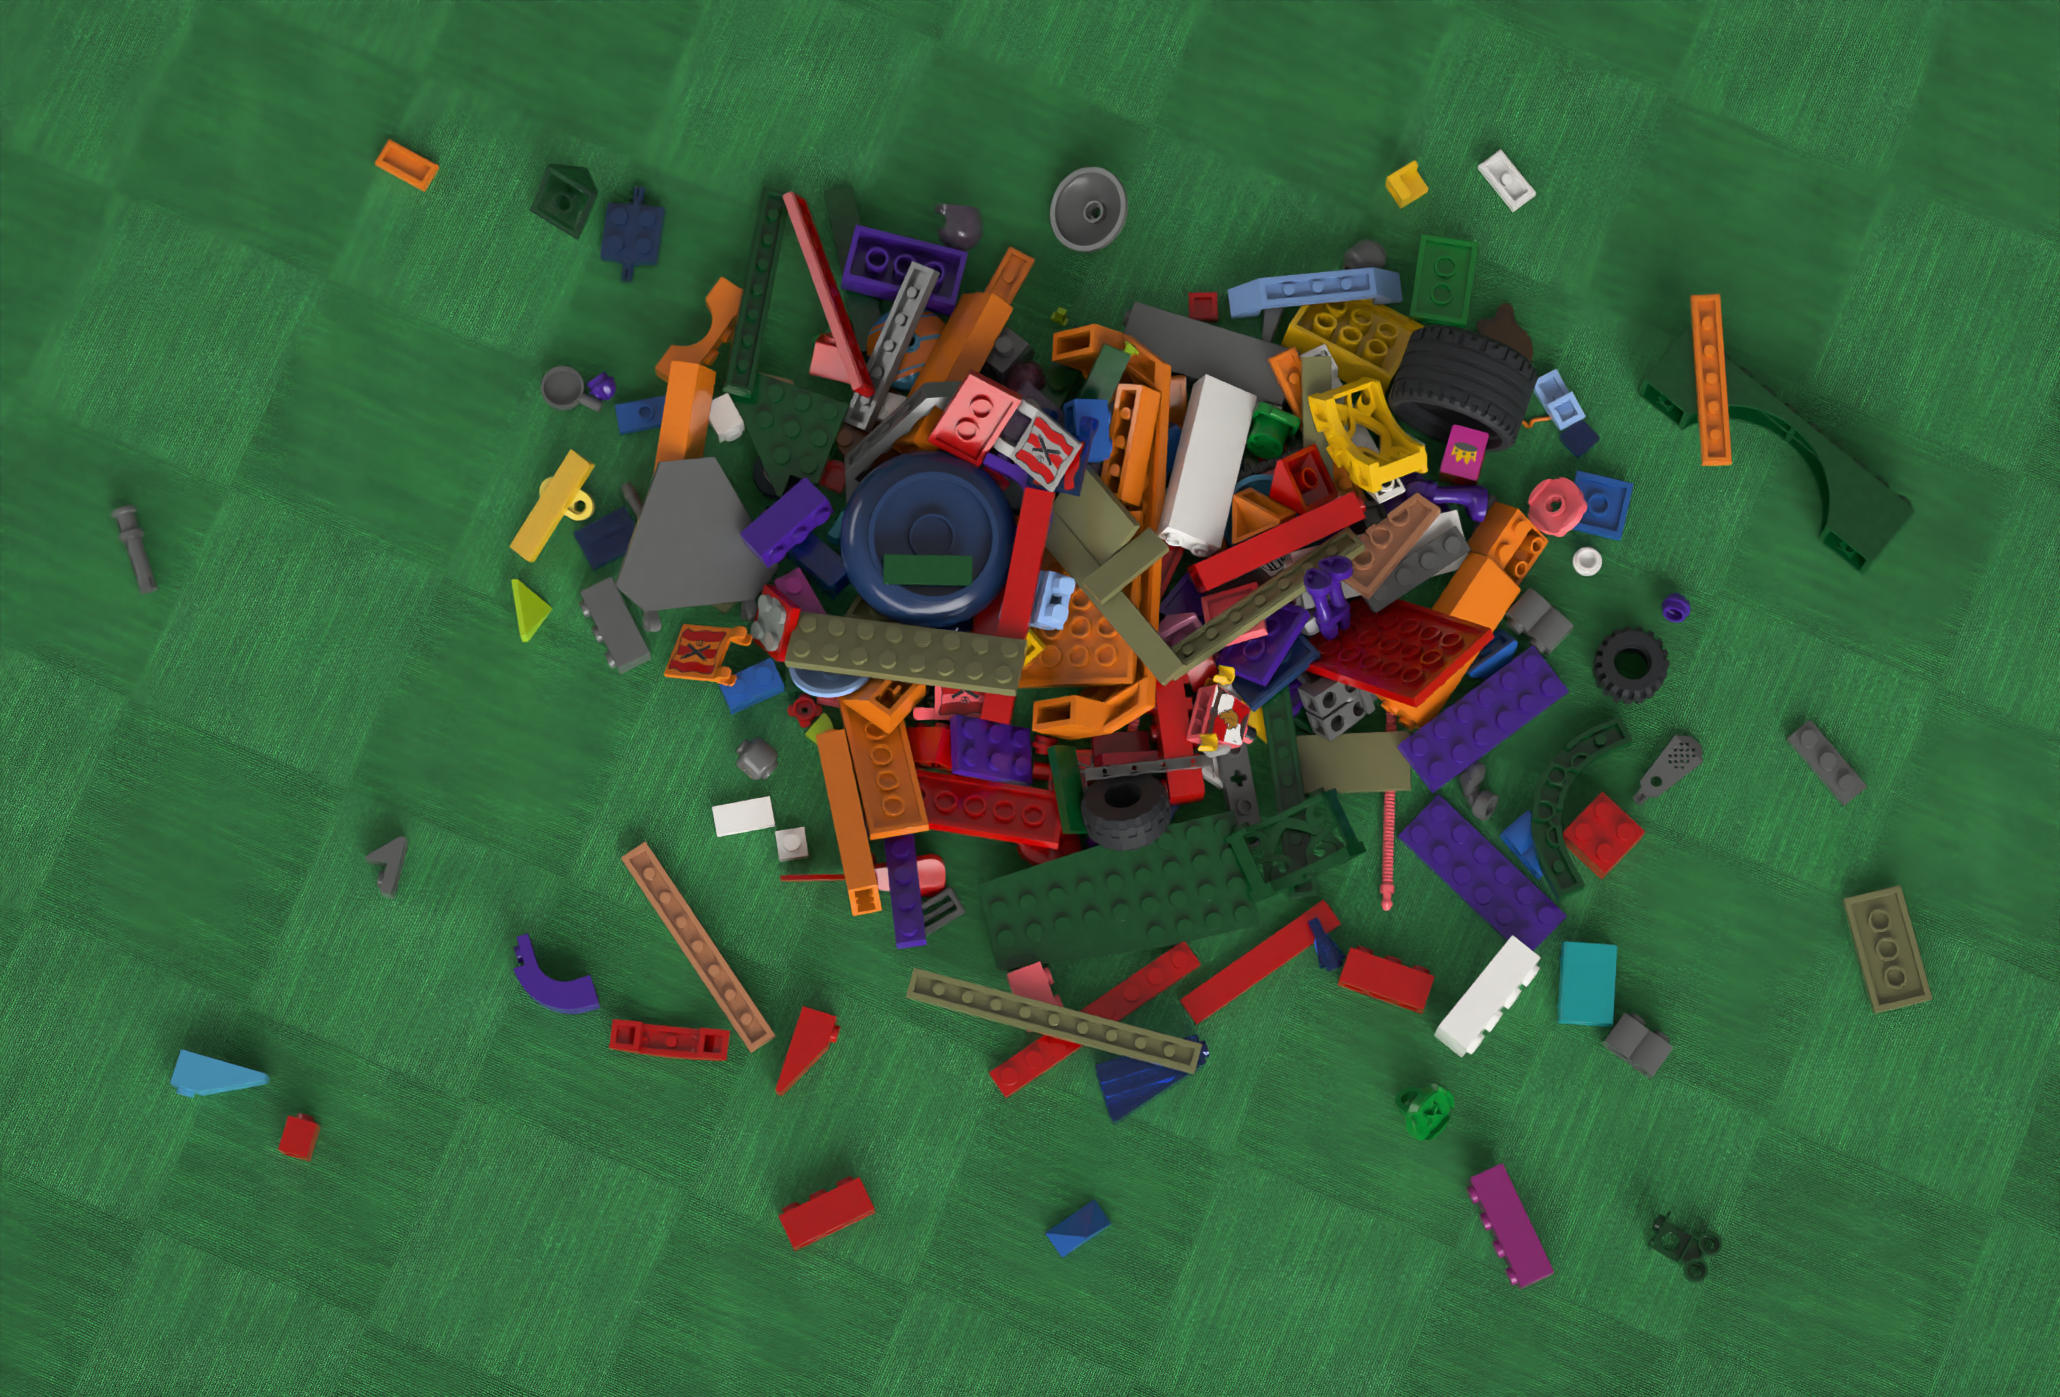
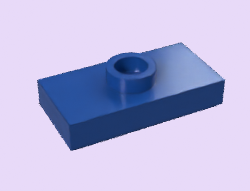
M666 395L615 405L620 435L660 428Z

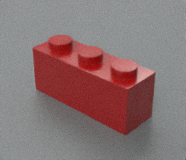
M1357 946L1356 949L1350 947L1338 986L1422 1014L1435 976L1429 974L1430 970L1418 965H1413V968L1401 965L1402 961L1388 955L1384 959L1373 955V950L1363 946Z
M848 1176L836 1183L837 1188L829 1192L821 1189L809 1196L810 1201L799 1205L798 1202H794L782 1208L783 1214L778 1215L794 1251L876 1213L860 1177L853 1179L852 1176Z

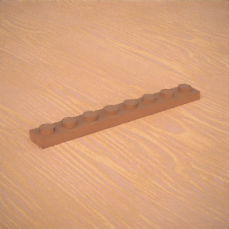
M642 843L622 856L621 860L750 1053L775 1038V1034L647 843Z

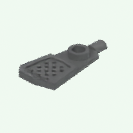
M1675 735L1640 780L1641 789L1632 797L1634 802L1641 806L1649 797H1659L1703 762L1702 746L1691 736ZM1653 777H1658L1661 780L1659 787H1654L1651 784Z

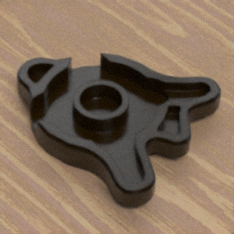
M1501 304L1494 318L1481 319L1477 322L1476 329L1479 334L1508 345L1532 363V341L1528 334L1516 323L1514 308L1511 304Z

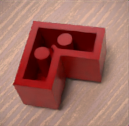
M916 723L915 727H906L915 769H936L950 775L969 777L952 773L950 725L935 723V727H931L926 724Z

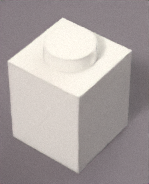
M729 393L712 400L709 424L720 443L724 440L731 442L742 435V431L745 430L744 422Z

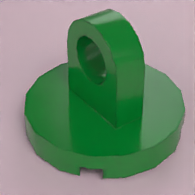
M1432 1084L1423 1090L1417 1087L1404 1088L1397 1094L1395 1099L1399 1112L1406 1117L1405 1124L1408 1134L1421 1142L1424 1139L1427 1141L1433 1140L1443 1132L1451 1118L1448 1115L1450 1108H1454L1453 1094L1449 1089L1439 1084ZM1415 1098L1411 1105H1404L1409 1099Z

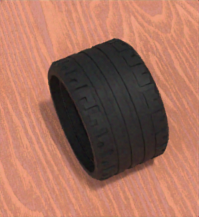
M1430 325L1412 332L1391 388L1388 403L1393 413L1402 422L1429 437L1448 443L1452 426L1459 425L1488 433L1489 437L1485 452H1498L1508 449L1515 444L1538 380V374L1532 363L1525 356L1500 341L1466 329Z

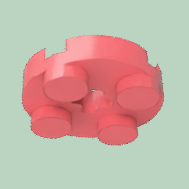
M1559 477L1560 479L1554 480L1549 478L1540 482L1533 489L1528 499V504L1530 505L1528 517L1531 523L1541 532L1556 537H1562L1572 530L1587 510V502L1584 500L1583 492L1574 482L1565 477ZM1554 501L1557 503L1562 501L1560 509L1552 512V503Z

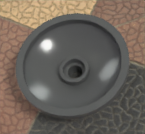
M1099 167L1078 169L1068 175L1054 193L1050 207L1052 229L1059 241L1072 250L1085 253L1101 250L1113 242L1124 227L1128 214V197L1120 179L1110 171ZM1099 210H1101L1100 215L1097 218L1096 214Z

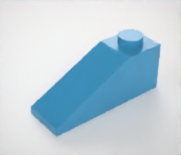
M181 1049L170 1084L177 1088L176 1093L193 1098L194 1094L204 1096L269 1084L270 1077L262 1072Z

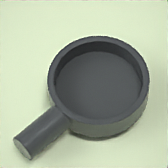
M558 366L552 368L542 379L541 393L543 399L555 410L567 411L582 404L599 413L604 405V402L585 393V385L581 375L571 367Z

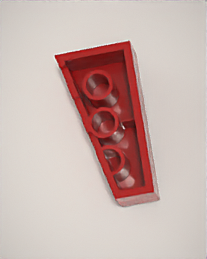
M1188 672L1176 681L1171 680L1166 686L1162 685L1156 678L1155 707L1147 711L1146 714H1151L1153 724L1149 725L1151 742H1156L1159 760L1200 756L1199 753L1194 754L1193 749H1197V743L1186 740L1193 710L1192 697L1186 698L1185 696L1186 686L1189 683ZM1191 759L1190 762L1194 764L1196 761L1195 759ZM1162 762L1161 766L1165 767L1166 763ZM1202 768L1181 769L1162 773L1163 779L1159 781L1166 788L1170 806L1203 801L1205 788Z

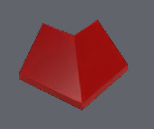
M1315 443L1276 463L1269 497L1297 512V515H1302L1339 497Z

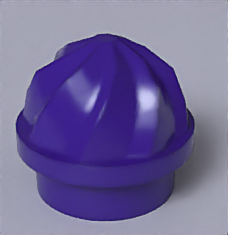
M606 371L587 383L591 390L589 392L590 395L599 400H610L616 392L614 377H609Z
M1679 592L1670 593L1661 605L1664 618L1675 623L1684 621L1691 611L1689 600Z

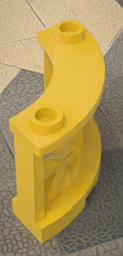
M1361 377L1354 382L1324 393H1315L1308 396L1317 432L1323 431L1329 444L1326 447L1327 452L1338 468L1344 467L1351 474L1349 479L1360 488L1375 493L1382 490L1383 483L1415 471L1422 474L1428 471L1427 453L1424 445L1409 437L1398 425L1388 408L1379 380ZM1361 390L1362 395H1360L1353 408L1351 393ZM1344 396V404L1335 403V399ZM1356 423L1380 436L1379 454L1369 448L1355 446L1351 439L1356 430ZM1346 424L1348 426V431H1346L1344 428Z

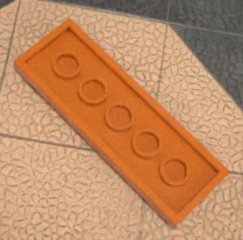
M848 694L837 697L870 840L928 831V819L904 719L888 734L844 704L843 699Z

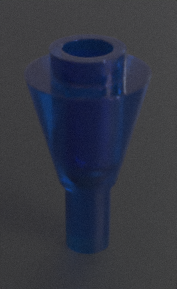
M1315 917L1307 921L1315 937L1314 943L1319 969L1326 968L1327 972L1342 966V959L1346 955L1332 938L1325 933L1319 918Z

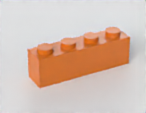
M1118 383L1109 430V437L1113 445L1110 458L1103 462L1101 479L1124 506L1140 507L1161 393L1144 385Z

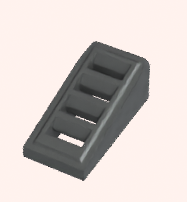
M1285 307L1264 309L1261 340L1272 343Z

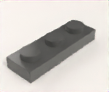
M1811 720L1807 721L1786 739L1843 807L1867 788V785Z

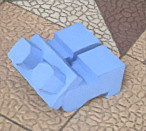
M1040 570L1030 627L1044 630L1063 629L1064 622L1067 621L1070 596L1071 593H1074L1076 584L1074 578L1050 570Z

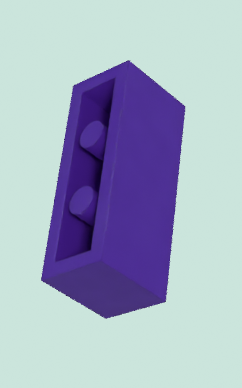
M805 477L740 533V536L752 553L769 568L774 563L781 561L786 552L793 546L803 542L808 533L815 527L825 523L834 511L828 499Z

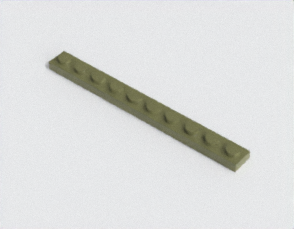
M917 968L913 969L906 994L908 999L1190 1074H1195L1202 1044Z

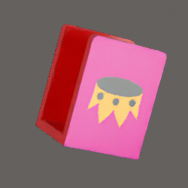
M1453 425L1440 468L1439 482L1453 486L1477 485L1486 454L1485 448L1489 434Z

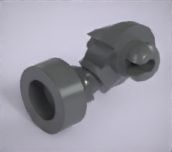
M1474 762L1460 773L1459 783L1462 785L1463 798L1468 799L1467 802L1472 808L1473 816L1486 821L1494 813L1499 797L1487 789L1479 792L1486 767L1481 762Z

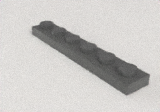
M911 262L866 366L875 388V394L866 398L855 392L844 422L869 433L872 431L940 275L939 272L916 262Z

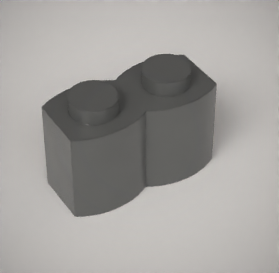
M1529 588L1507 611L1505 616L1508 620L1507 626L1518 635L1522 633L1530 639L1528 642L1530 646H1534L1540 654L1544 652L1548 656L1571 633L1574 626L1532 588Z
M1624 1013L1602 1045L1644 1076L1651 1079L1673 1049L1669 1044L1671 1040L1658 1030L1654 1033L1645 1027L1646 1022L1638 1015L1631 1013L1629 1016Z

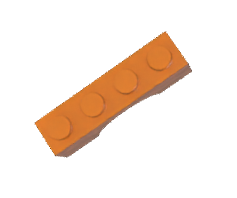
M721 276L705 298L706 307L712 315V325L708 334L701 341L690 346L671 345L655 366L658 377L668 383L672 360L703 366H711L719 354L718 348L723 342L728 343L733 336L742 289Z

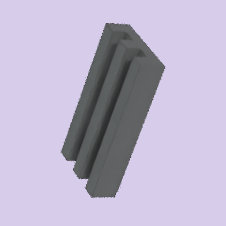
M951 886L922 903L923 911L946 897L949 896L951 898V901L924 916V924L954 906L957 908V910L925 928L926 936L966 913Z

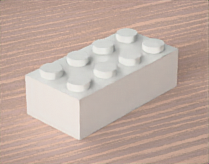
M1512 935L1441 1022L1434 1036L1461 1058L1466 1052L1472 1055L1485 1037L1481 1033L1485 1029L1490 1032L1503 1015L1500 1011L1503 1006L1509 1009L1521 993L1520 985L1523 984L1527 987L1540 969L1537 963L1541 957Z

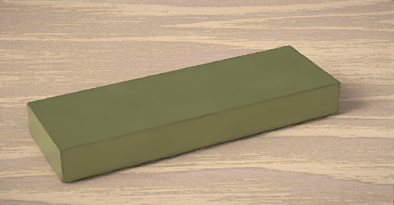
M1149 527L1085 578L1082 584L1103 605L1169 552V547Z

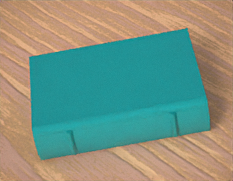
M1568 941L1561 943L1558 1004L1556 1005L1558 1007L1557 1023L1611 1027L1613 1025L1617 945Z

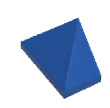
M1500 628L1493 633L1494 638L1479 652L1466 673L1473 678L1488 679L1512 661L1518 644L1516 639Z
M1094 1199L1045 1234L1060 1256L1064 1258L1110 1226L1111 1222Z

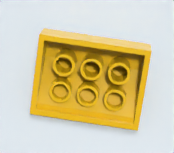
M1373 299L1302 305L1289 324L1281 346L1289 349L1295 346L1296 350L1302 355L1325 344L1338 367L1339 379L1347 383L1354 382L1361 377L1377 379L1381 382L1385 397L1395 380L1412 332L1424 327V325L1383 304L1373 305Z

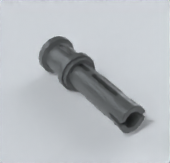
M128 505L112 511L111 516L116 519L120 532L118 535L119 541L125 544L139 592L143 595L145 591L148 594L158 590V586L156 585L143 545L144 530L139 527L135 515L137 508L135 505Z

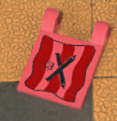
M934 686V708L915 707L913 709V717L917 720H950L952 716L957 714L980 719L985 692Z

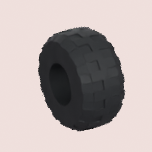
M1149 773L1138 776H1120L1095 780L1086 789L1081 801L1082 819L1089 837L1100 846L1109 850L1114 849L1124 852L1125 850L1134 851L1141 847H1146L1165 832L1170 822V802L1166 788L1158 778Z

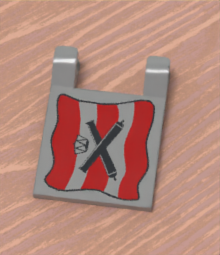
M1022 399L1017 409L1032 419L1031 423L1017 445L1010 437H998L994 443V448L1011 458L1049 492H1054L1081 448L1082 443L1047 415L1033 399Z

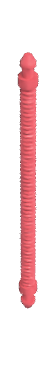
M1386 710L1385 727L1387 728L1385 730L1386 732L1397 731V715ZM1395 791L1384 792L1383 804H1385L1383 806L1384 831L1382 839L1384 841L1382 843L1383 879L1381 880L1380 893L1383 894L1381 906L1384 911L1391 909L1393 905L1391 894H1394L1395 886L1392 883V871L1394 870L1392 868L1394 867V857L1392 856H1394Z

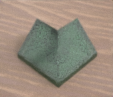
M550 163L547 166L529 211L578 240L598 195V190L588 168Z

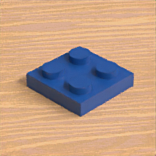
M1577 470L1574 483L1583 492L1584 500L1587 502V510L1572 530L1620 541L1634 483Z

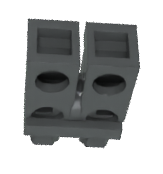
M1326 677L1320 678L1313 684L1306 682L1298 687L1313 733L1330 742L1362 719L1365 713L1370 714L1375 711L1373 701L1378 698L1373 693Z

